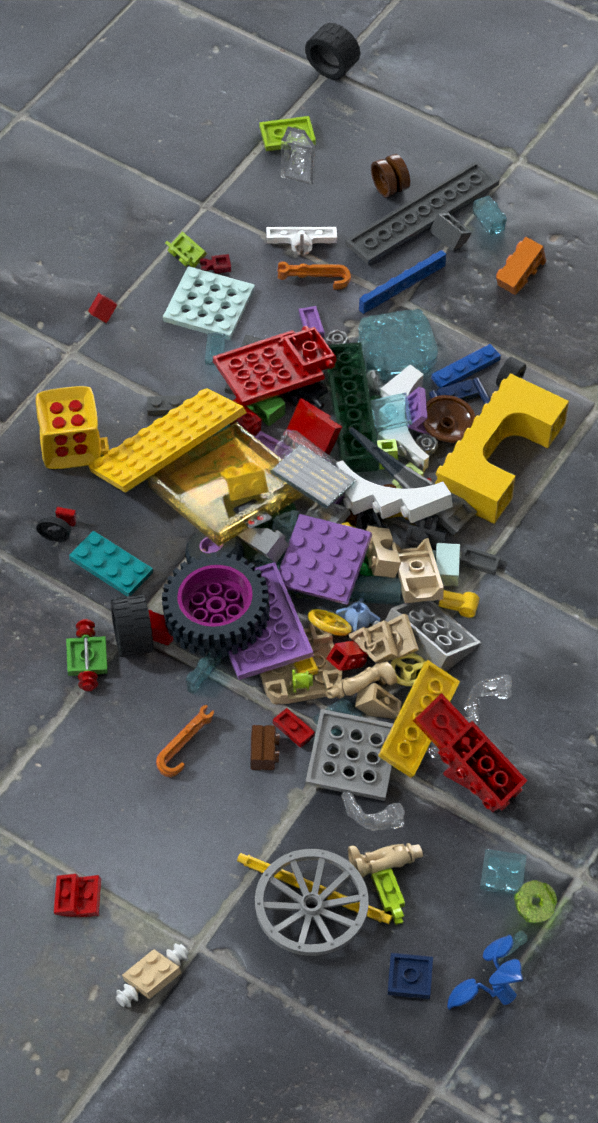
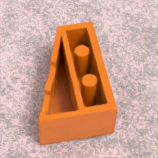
M528 237L520 241L513 255L507 258L506 265L503 269H499L496 274L498 286L516 295L528 282L527 278L529 275H535L537 273L536 268L540 264L544 265L546 263L544 247Z

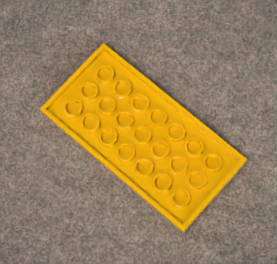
M208 388L203 389L193 398L185 400L179 407L170 410L164 417L156 419L147 428L141 429L132 438H127L118 447L110 449L103 457L95 459L88 467L93 474L126 493L244 415L246 411L243 406Z

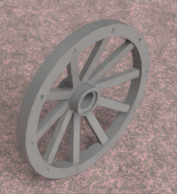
M303 849L285 854L264 871L256 888L255 911L262 930L276 945L299 955H325L345 947L361 931L368 913V892L361 874L349 861L325 850ZM318 860L312 892H309L297 864L299 861ZM325 862L344 871L318 895ZM291 865L303 897L274 878V876L284 867ZM349 877L355 884L359 894L324 901ZM268 884H272L298 903L263 902ZM360 902L359 912L355 921L326 910V908ZM313 904V905H315L316 907H315V908H308L307 905ZM264 909L293 910L298 912L273 927ZM320 916L350 928L343 935L333 940ZM301 918H305L298 943L279 933ZM311 920H315L326 943L305 944Z

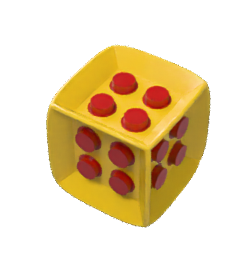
M90 387L57 388L42 391L36 395L40 443L46 468L64 469L86 466L101 457L97 411L94 395Z

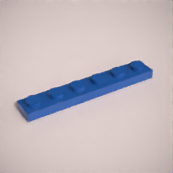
M441 250L436 254H432L426 260L417 263L409 270H405L397 277L391 278L388 282L376 287L368 294H364L359 298V311L365 314L446 265V253Z

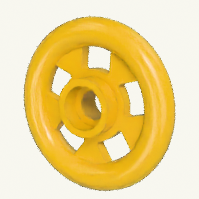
M320 609L311 610L308 613L309 621L327 633L346 636L352 632L350 623L337 614Z

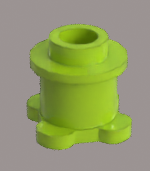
M293 669V693H296V689L307 688L309 690V686H313L312 674H308V671L306 673H295V669Z

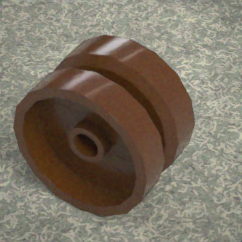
M392 154L385 159L372 162V179L378 192L383 197H389L396 192L409 189L411 182L410 174L401 156Z

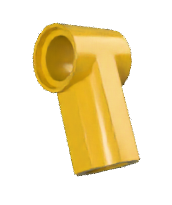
M444 590L443 599L439 601V607L459 611L460 615L472 618L476 614L480 598L473 592L459 594Z

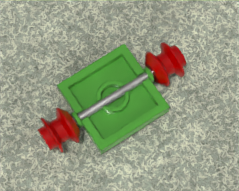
M83 619L76 624V636L78 638L66 639L68 676L78 675V680L80 681L78 686L84 691H92L98 686L96 681L98 678L97 674H107L106 636L94 637L96 634L94 630L95 623L88 619Z

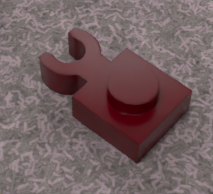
M229 254L211 256V260L206 258L200 259L202 271L209 272L213 270L214 273L231 272Z

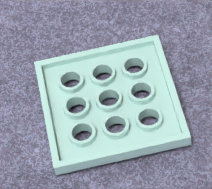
M188 266L163 315V321L230 340L254 292L255 285ZM201 284L203 286L195 287L194 285ZM212 289H219L216 292L211 291ZM230 293L236 294L233 297L228 296ZM189 297H196L193 300L188 299ZM207 301L213 302L210 305L205 304ZM229 306L230 308L222 309L221 307ZM184 309L190 310L187 313L182 312ZM200 314L207 315L205 317H199ZM216 319H223V321H221V322H217V321H215V320H216Z

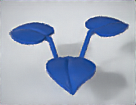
M511 935L495 940L486 947L483 953V958L486 961L493 960L497 969L489 979L493 990L481 983L476 984L475 979L465 980L451 992L447 1005L449 1010L452 1007H457L471 1001L477 995L478 988L485 990L492 997L497 996L503 1005L511 1003L516 998V993L509 984L523 981L521 963L517 959L507 961L501 966L498 963V958L506 956L513 946Z

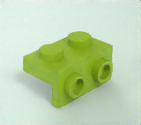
M183 231L172 243L165 242L169 247L167 251L174 257L176 255L179 256V261L185 267L189 265L195 268L200 263V259L207 255L206 251Z

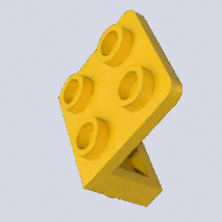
M254 462L245 463L243 467L237 469L236 467H228L224 469V472H221V477L227 481L231 501L269 492L265 471L257 464H254Z

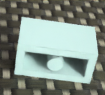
M437 543L436 550L432 551L443 586H458L460 544Z

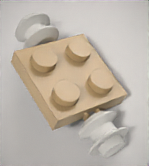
M175 943L173 951L166 950L167 958L153 949L122 974L124 981L128 984H124L123 991H116L118 1003L123 1007L127 1006L130 1008V1001H138V992L148 999L152 998L182 973L179 968L181 966L180 961L182 959L188 961L187 955L189 953L182 944L178 945Z

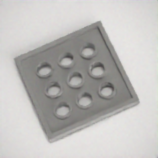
M321 709L305 785L385 801L392 765L378 757V754L393 723ZM335 728L340 729L342 734L334 736L331 730ZM359 733L362 738L354 740L351 738V734ZM372 737H379L382 742L380 744H373L370 739ZM331 746L336 747L338 753L330 754L327 749ZM355 751L357 752L358 757L350 758L348 757L347 752ZM375 755L378 761L374 763L369 762L367 756ZM325 765H332L335 770L328 773L323 767ZM345 769H351L354 771L355 774L351 777H348L343 773V771ZM365 773H371L373 774L374 779L372 781H367L364 779L363 775Z

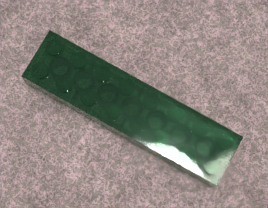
M362 343L328 345L336 356L335 366L332 369H326L333 419L334 422L342 426L337 438L339 460H343L354 473L379 471V462L349 431L350 428H354L377 445Z

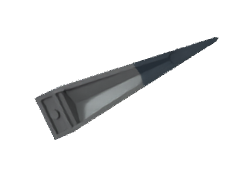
M350 428V433L404 489L435 485L432 481L386 453L357 430ZM451 493L453 507L438 512L436 515H439L438 524L440 523L454 535L477 511L463 498Z

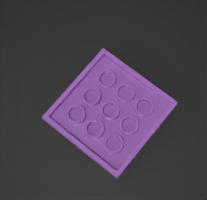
M299 514L289 541V547L286 549L279 568L286 589L348 605L372 538V533Z

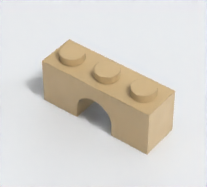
M368 526L366 531L372 533V538L365 555L368 557L369 567H371L373 575L395 578L401 561L397 551L389 550L393 541L390 530Z

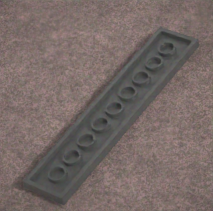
M475 161L346 239V246L369 265L430 228L438 214L449 213L451 215L497 187L499 179L478 161Z

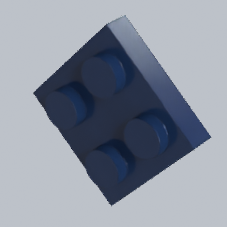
M391 953L387 995L430 999L433 957Z

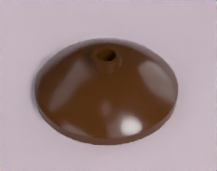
M440 395L426 402L427 419L422 424L432 437L443 442L454 443L463 439L466 429L471 428L476 416L473 409L464 400L455 396Z

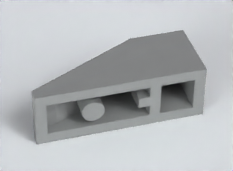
M268 528L231 529L239 536L242 542L275 563L289 547V544L284 540L286 536L278 530L273 532Z

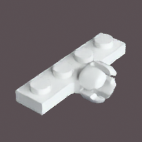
M266 227L267 243L291 244L292 251L297 255H300V251L307 255L312 250V244L337 243L336 227Z

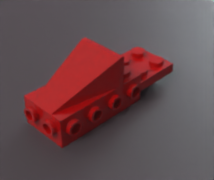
M442 693L413 719V722L439 749L437 753L441 756V760L449 765L442 774L477 795L488 810L494 812L500 809L502 811L510 804L508 800L512 796L515 798L523 790L521 787L528 780L473 721L469 723Z

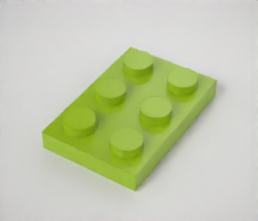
M309 116L259 122L265 151L316 145Z

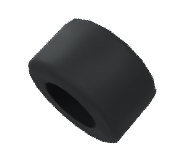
M509 357L498 373L496 385L500 387L502 380L507 379L510 373L522 379L526 371V364L514 357Z

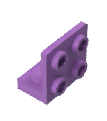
M418 387L406 397L408 428L430 435L422 424L427 419L425 389Z

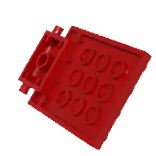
M308 326L302 327V331L297 333L291 330L213 356V363L243 407L324 380L325 377L322 370L332 369L336 362V356L315 327L309 328Z

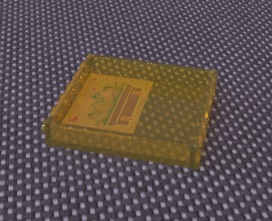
M237 422L198 444L148 477L149 488L218 547L249 529L243 520L247 521L250 519L249 516L265 510L271 516L305 495L272 474L273 469L283 459ZM254 462V464L264 469L269 492L233 501L230 500L227 481L221 477V472H224L225 468L236 467L237 469L243 467L245 463ZM252 499L257 501V503L238 514L233 511V508Z

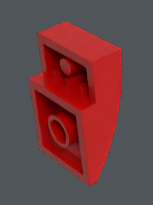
M301 398L286 431L299 445H303L325 460L329 458L342 426L331 420V416Z

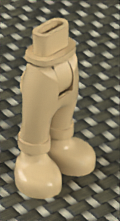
M387 661L376 663L373 667L366 668L354 677H347L332 686V689L326 691V695L328 698L337 697L341 699L344 696H351L372 682L379 681L383 685L395 684L397 676L391 664Z
M407 843L406 847L404 844L391 845L373 852H367L364 855L360 854L356 846L348 847L349 862L358 870L362 878L369 873L372 875V873L388 868L402 867L406 863L414 862L416 858L423 857L419 844L411 846L410 843Z

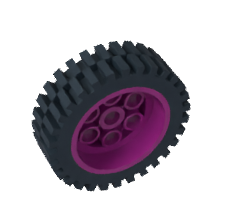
M211 552V557L206 558L205 554H200V560L196 561L195 557L189 559V565L185 561L181 563V571L175 568L173 576L169 575L167 578L168 584H164L162 606L166 628H168L170 636H173L174 641L177 644L180 642L183 649L186 650L189 646L190 653L195 654L199 650L200 656L205 657L206 653L210 652L211 657L215 658L217 652H221L222 657H226L227 651L230 650L233 655L237 654L238 647H241L243 651L248 648L247 642L253 645L256 642V636L260 638L263 635L262 629L266 630L268 626L270 603L266 580L264 576L262 577L261 571L259 569L255 570V565L252 562L247 565V559L243 557L238 561V557L235 554H232L231 558H227V553L221 552V557H216V552Z

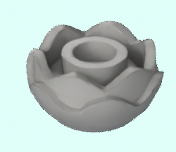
M336 329L328 334L326 342L331 349L342 350L348 345L349 337H347L345 332Z
M370 370L366 375L367 386L374 392L381 391L383 383L380 381L381 375L377 370Z
M422 434L416 439V444L427 455L437 450L438 441L431 435Z

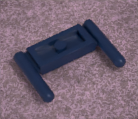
M479 378L429 392L431 399L440 395H450L466 401L480 395L484 404L491 401Z

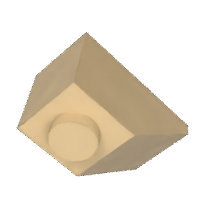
M373 683L357 692L355 707L368 716L396 719L401 710L402 701L376 683Z

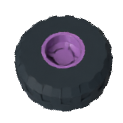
M212 526L200 530L192 536L185 550L188 565L190 564V558L195 557L196 561L200 560V554H205L206 558L211 557V552H216V557H221V552L227 553V558H231L232 554L237 555L238 561L242 557L244 558V551L239 536L232 530L221 526Z

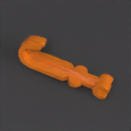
M286 262L278 263L277 272L278 279L285 280L288 276H298L300 278L307 276L344 278L343 280L334 281L333 290L346 288L351 279L350 271L344 265H289Z
M203 705L200 708V712L158 754L156 765L162 775L173 777L184 769L185 764L183 762L175 768H169L166 764L205 724L211 723L214 710L206 715L208 705Z

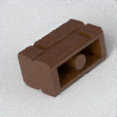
M274 725L252 726L250 769L274 770L275 763H279V751H275V745L279 746L280 733H276Z

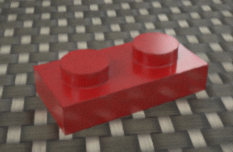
M288 708L284 709L273 719V724L300 748L315 736V732Z

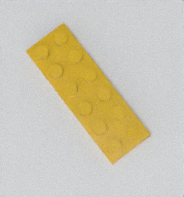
M429 660L424 662L378 757L410 778L413 777L431 742L425 733L413 722V719L441 693L451 701L460 681Z

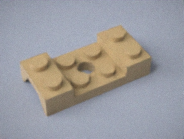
M424 539L417 548L401 549L395 542H392L391 551H397L401 561L398 575L404 602L415 603L443 599L444 587L429 539Z

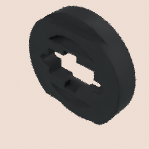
M53 516L40 519L36 526L37 532L42 537L51 541H66L71 533V527L67 522ZM60 526L59 530H48L49 527Z

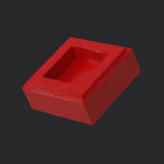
M57 507L55 511L56 517L64 520L70 526H75L76 510Z

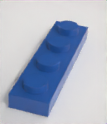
M489 344L433 373L431 379L439 388L453 385L499 361L501 355Z

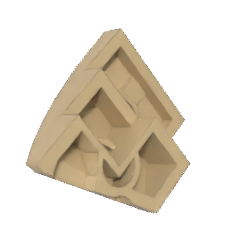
M402 614L388 622L383 620L368 629L362 627L349 634V637L376 663L397 659L419 650L408 615Z

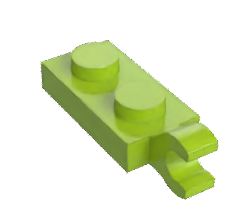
M392 868L372 873L371 878L384 911L392 912L395 925L403 923L402 918H404L401 908L405 907V901Z

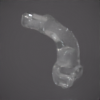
M503 674L496 676V678L485 679L472 687L464 704V711L467 713L469 723L473 721L477 726L480 725L478 713L480 698L498 696V698L505 699L511 696L512 677L510 675Z
M346 791L341 795L347 809V816L367 830L379 831L391 827L394 829L405 824L403 818L405 811L400 803L390 804L385 810L369 815L363 812L351 791Z

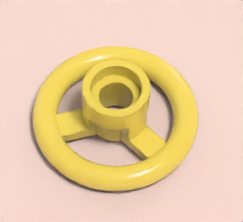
M415 653L393 659L390 664L394 671L396 665L401 668L400 677L396 674L397 683L403 686H413L417 670H420L426 661ZM411 658L419 663L412 665L406 664L401 660Z

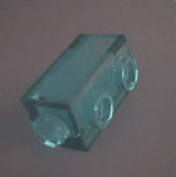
M490 196L474 201L473 214L489 236L505 230L506 215L500 211L497 203Z

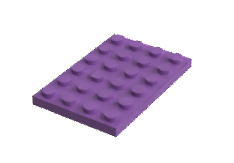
M275 562L255 568V570L259 569L261 571L262 577L264 576L268 586L270 618L267 621L268 626L266 630L262 629L263 635L260 638L256 636V642L253 645L247 642L248 648L243 651L241 647H238V653L234 655L231 650L227 651L238 680L314 657L313 650Z

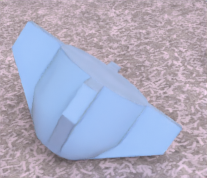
M360 598L359 602H354L346 608L336 610L337 615L350 623L353 632L362 627L366 628L375 621L380 622V617L370 611L369 607L363 603V598Z

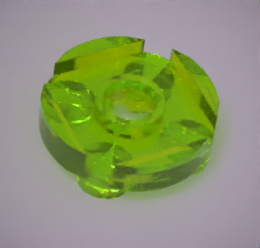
M532 880L523 884L514 896L517 912L526 922L540 923L553 916L555 905L557 904V896L553 888L547 883ZM533 896L535 899H540V902L538 903L539 907L532 904Z

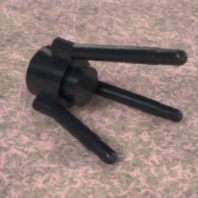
M373 508L363 511L364 516L361 517L363 530L366 531L367 522L371 525L377 524L379 528L388 529L379 513L374 512Z

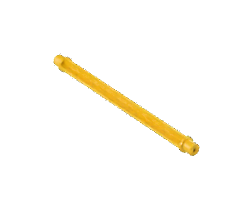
M242 853L237 858V862L261 873H264L271 865L251 855L247 856ZM282 869L274 876L278 880L300 888L293 873ZM303 878L308 891L312 892L314 882ZM320 885L318 895H320L326 889V887ZM334 891L331 895H329L326 898V900H333L348 896ZM360 902L341 906L359 912ZM368 905L367 917L380 923L390 924L392 915L385 913L384 910Z

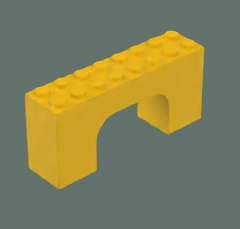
M510 373L507 379L502 380L499 390L494 391L491 401L483 406L480 416L477 415L471 428L466 429L463 439L457 441L454 451L447 455L444 465L438 467L435 484L444 482L451 493L463 498L477 511L476 516L495 524L513 498L516 476L490 464L487 461L504 438L514 435L525 437L549 448L566 423L569 401Z

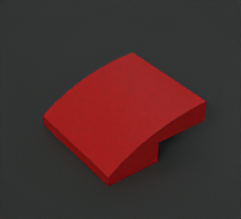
M76 873L58 875L56 877L54 914L68 917L99 916L101 877L99 875L79 877Z

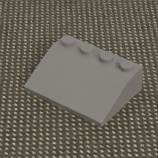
M433 601L404 603L393 607L385 620L388 622L402 614L408 615L419 648L414 653L421 656L425 661L429 660L444 671L451 669L481 644L479 640Z

